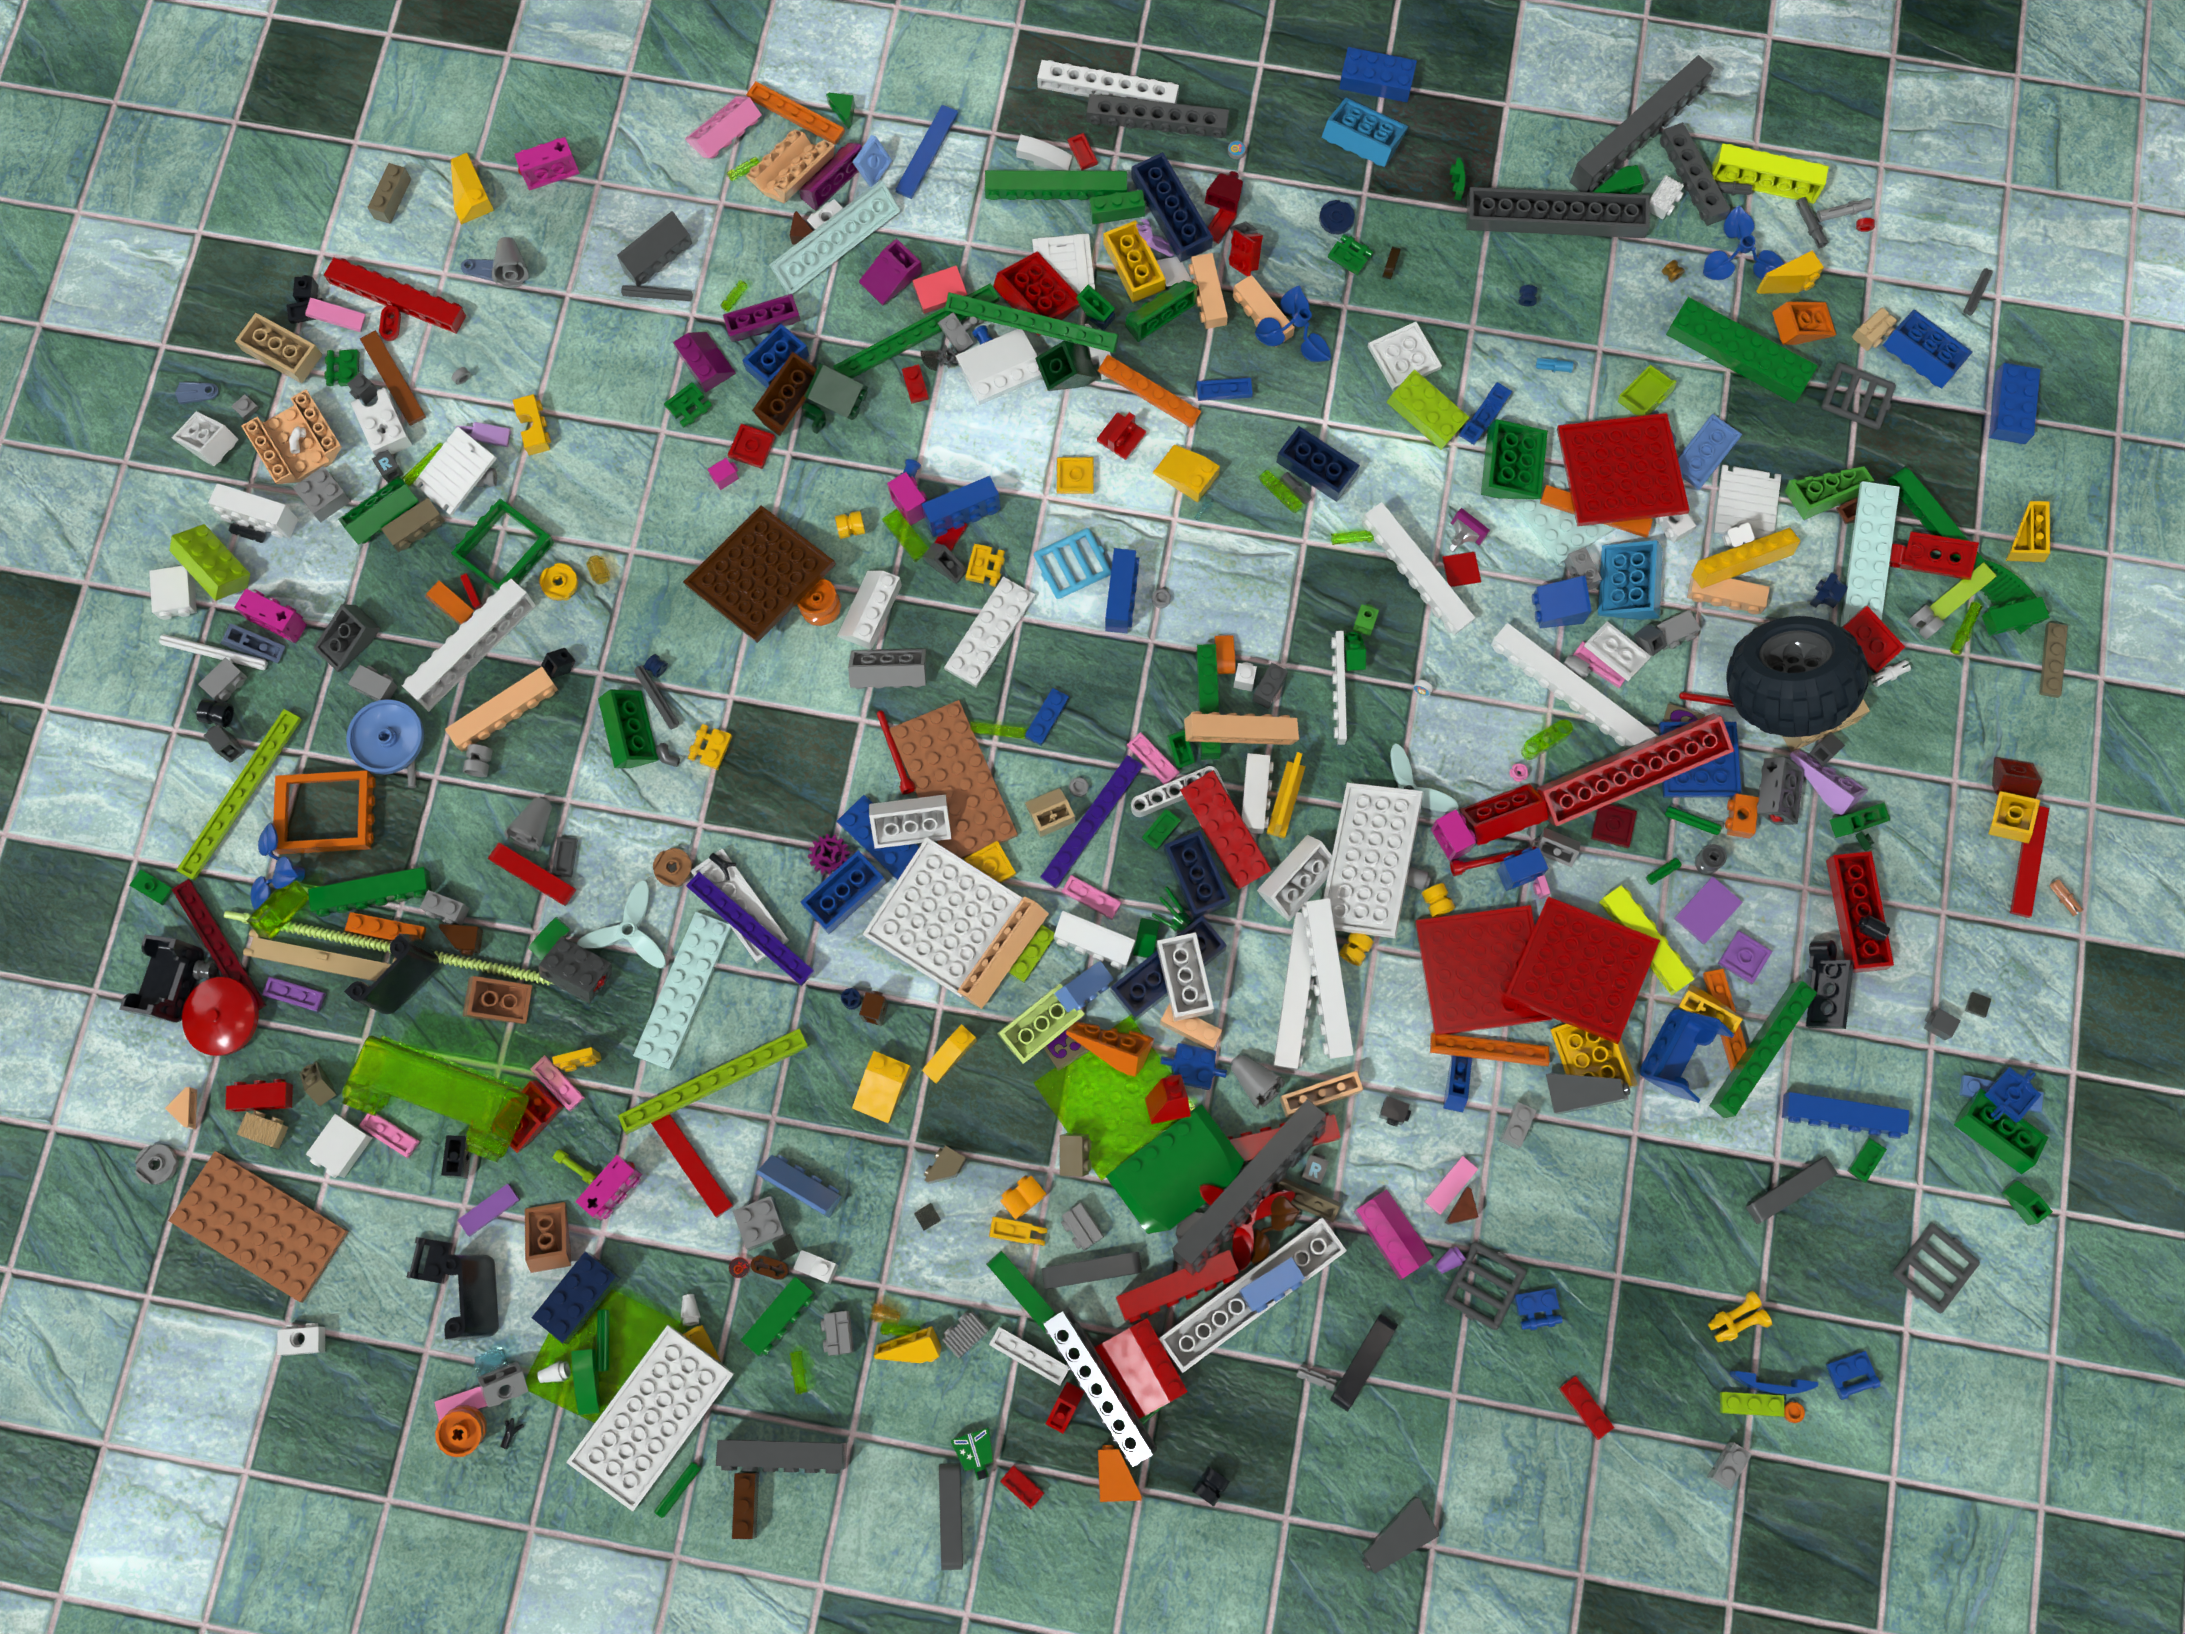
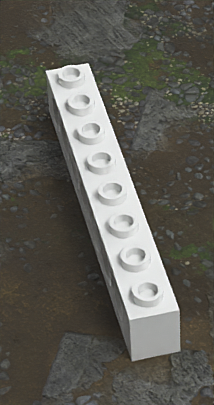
M1052 60L1041 61L1037 77L1038 88L1089 97V94L1176 104L1179 92V85L1172 82L1166 83L1155 79H1144L1138 76L1089 69L1088 67L1073 66L1068 63H1057Z

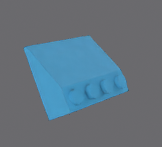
M1345 98L1328 118L1321 138L1331 144L1342 147L1346 151H1351L1361 158H1366L1378 166L1385 167L1409 126Z
M1657 540L1602 545L1600 569L1602 580L1599 587L1598 604L1599 616L1638 620L1660 618L1663 548Z

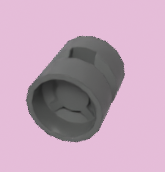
M1716 844L1706 846L1695 858L1697 870L1705 875L1715 873L1726 863V852L1721 846Z

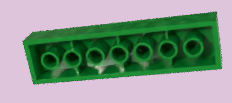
M1690 297L1686 299L1666 333L1667 336L1794 404L1818 367L1816 364Z

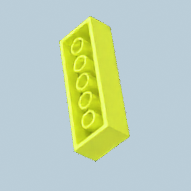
M1722 143L1713 161L1711 174L1715 182L1733 183V181H1736L1738 184H1751L1753 191L1794 200L1806 197L1808 203L1814 204L1826 184L1829 166Z

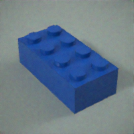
M1348 47L1339 89L1408 102L1417 60Z
M2003 363L1995 372L1989 438L2026 444L2034 436L2040 369Z
M991 476L922 503L924 519L933 537H940L946 534L947 529L952 527L958 529L963 527L964 523L977 522L981 517L993 515L1001 509L999 493Z
M1114 548L1105 617V631L1128 634V627L1132 628L1140 558L1136 557V550Z
M858 850L800 903L829 935L884 886L886 881L879 871Z

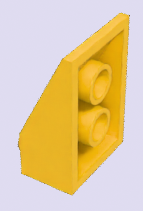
M1812 250L1766 273L1756 292L1758 294L1808 291L1815 286L1814 283L1821 276L1820 273L1824 266Z
M1173 445L1153 471V474L1198 503L1219 476L1220 466L1203 455Z
M873 1051L852 1109L889 1124L911 1073V1066Z

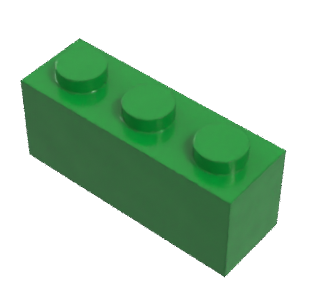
M1142 190L1089 198L1092 225L1145 217V202Z
M2034 596L2022 599L2023 602L2017 603L2015 600L2006 603L2004 607L1995 605L1988 608V612L1982 615L1988 635L1993 636L2039 624L2050 618L2043 597L2034 598Z

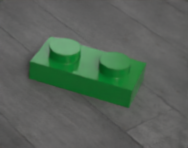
M1165 809L1142 836V840L1157 851L1180 824L1181 820Z

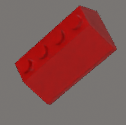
M1530 784L1459 809L1466 820L1465 825L1468 830L1471 829L1475 834V841L1478 846L1549 820L1546 801Z

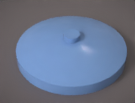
M388 699L375 701L363 707L350 722L346 736L347 748L352 759L366 771L374 774H392L403 770L416 759L423 746L424 728L419 716L408 705L400 701Z

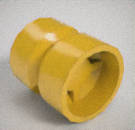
M861 511L851 512L849 516L846 514L835 516L840 539L848 538L851 534L855 536L865 534Z
M1444 883L1434 885L1421 893L1425 903L1430 904L1428 909L1432 918L1447 914L1456 908L1452 899L1447 897L1449 892Z
M1350 932L1347 938L1348 944L1342 946L1339 955L1347 962L1361 966L1366 958L1365 952L1370 951L1374 941L1365 934Z

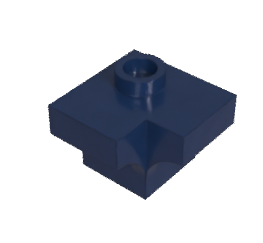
M1831 572L1824 581L1820 580L1815 587L1817 592L1810 605L1816 608L1820 604H1826L1834 608L1840 602L1848 587L1838 580L1836 574Z

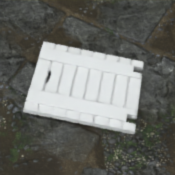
M1089 234L1032 239L1033 253L1038 251L1078 295L1088 284L1095 290Z
M457 426L453 434L450 435L441 449H439L430 463L414 481L413 485L419 488L424 484L420 490L443 510L449 506L446 512L452 516L497 458Z
M1722 464L1713 532L1724 535L1726 530L1749 523L1755 540L1773 534L1775 532L1781 474L1775 473L1773 479L1769 478L1770 472L1735 466L1733 471H1728V465Z

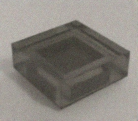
M1971 992L1965 1011L1985 1018L1991 998Z
M932 1203L914 1213L923 1231L941 1221Z
M791 1234L772 1242L780 1261L799 1253Z

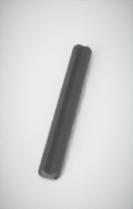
M623 285L621 288L622 295L629 297L692 301L693 297L692 291L628 285Z
M643 665L637 666L634 673L669 729L677 728L679 725L678 720Z

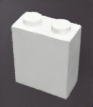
M183 566L149 571L151 606L154 615L159 619L168 620L174 616L187 617L190 614L197 613L195 579Z
M334 1114L306 1155L311 1158L310 1162L317 1167L322 1165L327 1168L326 1173L330 1176L345 1178L373 1137L342 1116Z

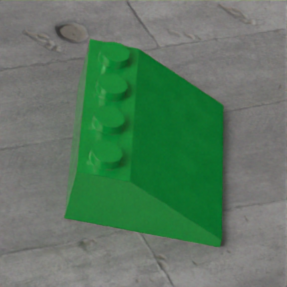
M1495 419L1487 431L1481 495L1498 499L1540 500L1548 431Z

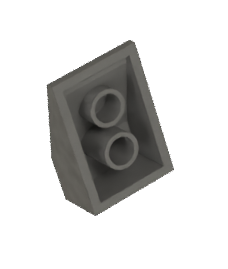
M341 604L313 649L337 672H340L373 641L380 627L357 605Z

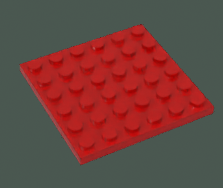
M1667 413L1558 425L1557 433L1577 527L1689 513V505Z
M1548 896L1505 995V999L1619 1044L1660 940Z
M1531 905L1415 921L1435 1035L1552 1020L1549 1016L1505 999V995L1535 928Z

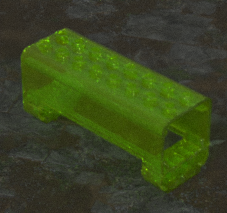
M370 1035L365 1040L343 1088L342 1097L344 1100L342 1104L376 1116L377 1112H380L385 1105H388L391 1096L468 1124L470 1126L466 1133V1144L468 1145L466 1151L498 1163L499 1158L504 1157L508 1151L528 1105L529 1096L521 1092V1087L508 1081L499 1080L494 1076L486 1073L483 1074L470 1067H464L454 1061L445 1060L440 1056L429 1054L418 1048L415 1049L410 1047V1045L394 1041L389 1037L381 1035V1038Z

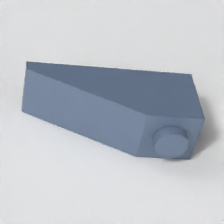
M231 623L228 625L220 643L239 652L277 664L285 649L284 645Z

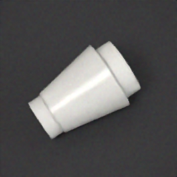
M694 1294L682 1296L680 1321L683 1322V1326L699 1324L701 1316Z
M558 1361L538 1371L540 1383L565 1381L571 1375L570 1366L566 1361Z

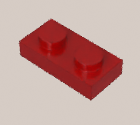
M919 364L903 368L902 373L911 404L928 400L929 397Z

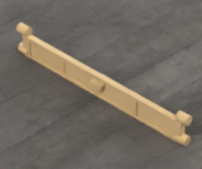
M251 929L249 932V936L253 937L251 946L243 951V955L370 981H376L391 965L261 939L262 931Z

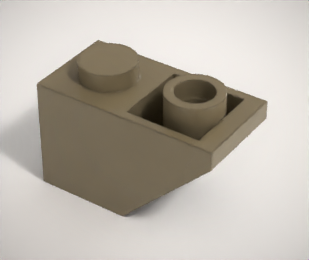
M317 1061L305 1066L300 1072L304 1091L319 1107L336 1095L333 1084Z
M945 1145L943 1149L940 1148L934 1157L936 1159L934 1165H929L926 1169L924 1181L932 1184L957 1177L967 1161L966 1157Z

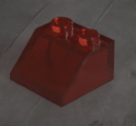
M1995 757L1992 787L1996 795L1999 794V791L2036 799L2042 779L2035 765L2030 762Z

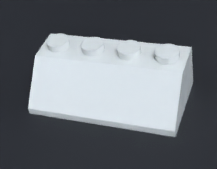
M867 571L837 637L872 650L902 586L900 577L885 571Z
M946 795L869 804V817L875 849L923 843L926 837L932 841L951 839Z
M1307 835L1257 891L1268 905L1287 921H1290L1296 912L1304 906V902H1307L1327 880L1332 855L1322 841Z
M1065 911L1061 913L1054 934V940L1057 941L1056 944L1065 948L1067 946L1073 947L1075 952L1085 955V953L1090 954L1096 961L1101 960L1103 962L1105 960L1111 963L1110 966L1119 970L1127 968L1135 949L1134 939Z

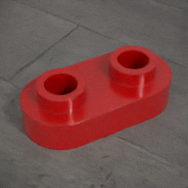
M388 305L381 311L379 333L386 341H393L399 335L401 313L396 306Z

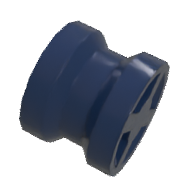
M1533 285L1521 286L1519 289L1521 295L1519 297V304L1526 307L1534 306L1537 303V298L1535 297L1538 292L1537 287Z
M657 654L650 656L644 665V668L647 671H651L656 678L660 677L668 667V663L660 660V656Z
M848 988L841 994V1001L847 1009L855 1010L861 1005L862 998L856 989Z

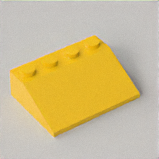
M1569 1024L1550 1029L1566 1075L1622 1079L1625 1083H1628L1629 1088L1638 1086L1622 1039H1620L1619 1044H1616Z

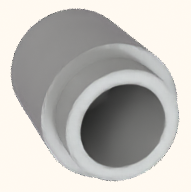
M1569 654L1563 665L1584 679L1591 671L1588 668L1590 664L1576 655L1572 656Z
M1414 867L1409 868L1406 885L1423 891L1424 887L1428 888L1431 877L1428 876L1429 872Z

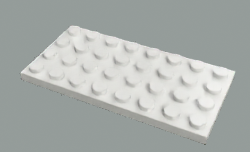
M1347 783L1323 899L1330 898L1334 929L1336 931L1396 938L1423 791Z
M668 1324L566 1463L631 1511H634L734 1375V1372Z

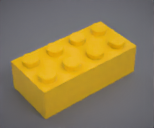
M1136 220L1103 233V245L1132 303L1165 290L1166 282L1150 247L1138 233L1136 227L1138 223Z

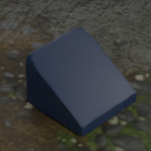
M1112 312L1104 322L1093 318L1090 321L1104 331L1115 319V313Z

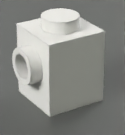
M1248 662L1238 663L1233 688L1252 691L1257 667Z

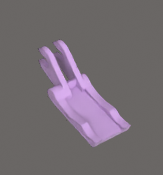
M1141 219L1144 225L1136 224L1140 236L1147 242V245L1169 257L1173 256L1174 253L1170 250L1169 242L1164 240L1163 237L1152 234L1149 221Z
M474 422L473 427L458 426L477 442L509 447V437L511 434L509 428Z

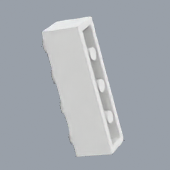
M1247 754L1241 817L1250 833L1263 834L1264 828H1268L1269 817H1265V813L1270 808V799L1267 798V791L1271 792L1272 780L1268 779L1269 773H1273V762H1270V755Z

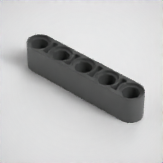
M1824 1156L1751 1202L1745 1208L1755 1223L1760 1224L1838 1173L1828 1158Z
M1139 1252L1041 1269L1044 1289L1142 1273Z
M960 1463L939 1464L941 1570H963Z

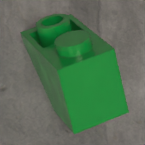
M1348 632L1344 634V662L1347 671L1366 670V648L1361 633Z
M2019 1181L2014 1182L2001 1192L2028 1226L2038 1224L2053 1212L2040 1195Z

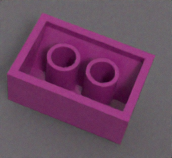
M707 332L687 333L673 342L676 352L705 393L736 374Z

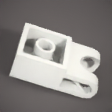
M385 388L377 390L378 400L373 406L366 407L362 405L359 399L351 402L368 444L375 456L386 450L393 455L413 446L394 403Z

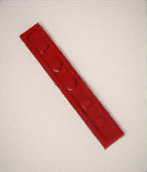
M2039 806L2029 843H2021L2010 909L2011 914L2026 918L2032 917L2050 808Z
M669 1114L652 1122V1126L714 1216L718 1218L732 1208V1203L672 1116Z

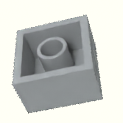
M324 466L293 487L320 523L351 502Z
M772 1196L733 1211L744 1245L749 1251L788 1236L775 1199Z

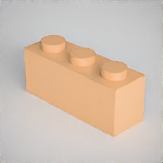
M1170 1003L1160 1020V1025L1209 1050L1214 1049L1222 1033L1221 1029L1197 1017L1174 1022Z

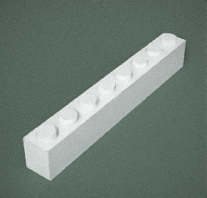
M1381 502L1364 514L1361 520L1363 527L1370 531L1374 536L1375 542L1385 549L1387 557L1397 564L1399 572L1406 575L1411 587L1418 590L1421 594V599L1432 608L1433 614L1443 621L1445 629L1449 633L1456 635L1475 619L1474 615L1386 506Z
M1330 898L1307 901L1302 906V915L1307 920L1305 935L1310 939V945L1307 947L1309 957L1313 959V965L1310 966L1312 977L1315 976L1316 984L1313 987L1315 996L1319 998V1004H1316L1318 1016L1321 1015L1322 1023L1319 1024L1320 1033L1325 1037V1043H1322L1323 1052L1330 1059L1352 1056L1354 1053Z
M1296 912L1294 918L1273 1068L1294 1072L1297 1071L1298 1067H1302L1303 1055H1300L1301 1047L1304 1048L1306 1036H1302L1303 1028H1307L1309 1019L1305 1014L1306 1009H1310L1311 998L1308 997L1309 990H1313L1314 985L1310 967L1313 965V959L1309 957L1307 947L1310 945V939L1305 935L1307 920L1303 918L1300 912Z

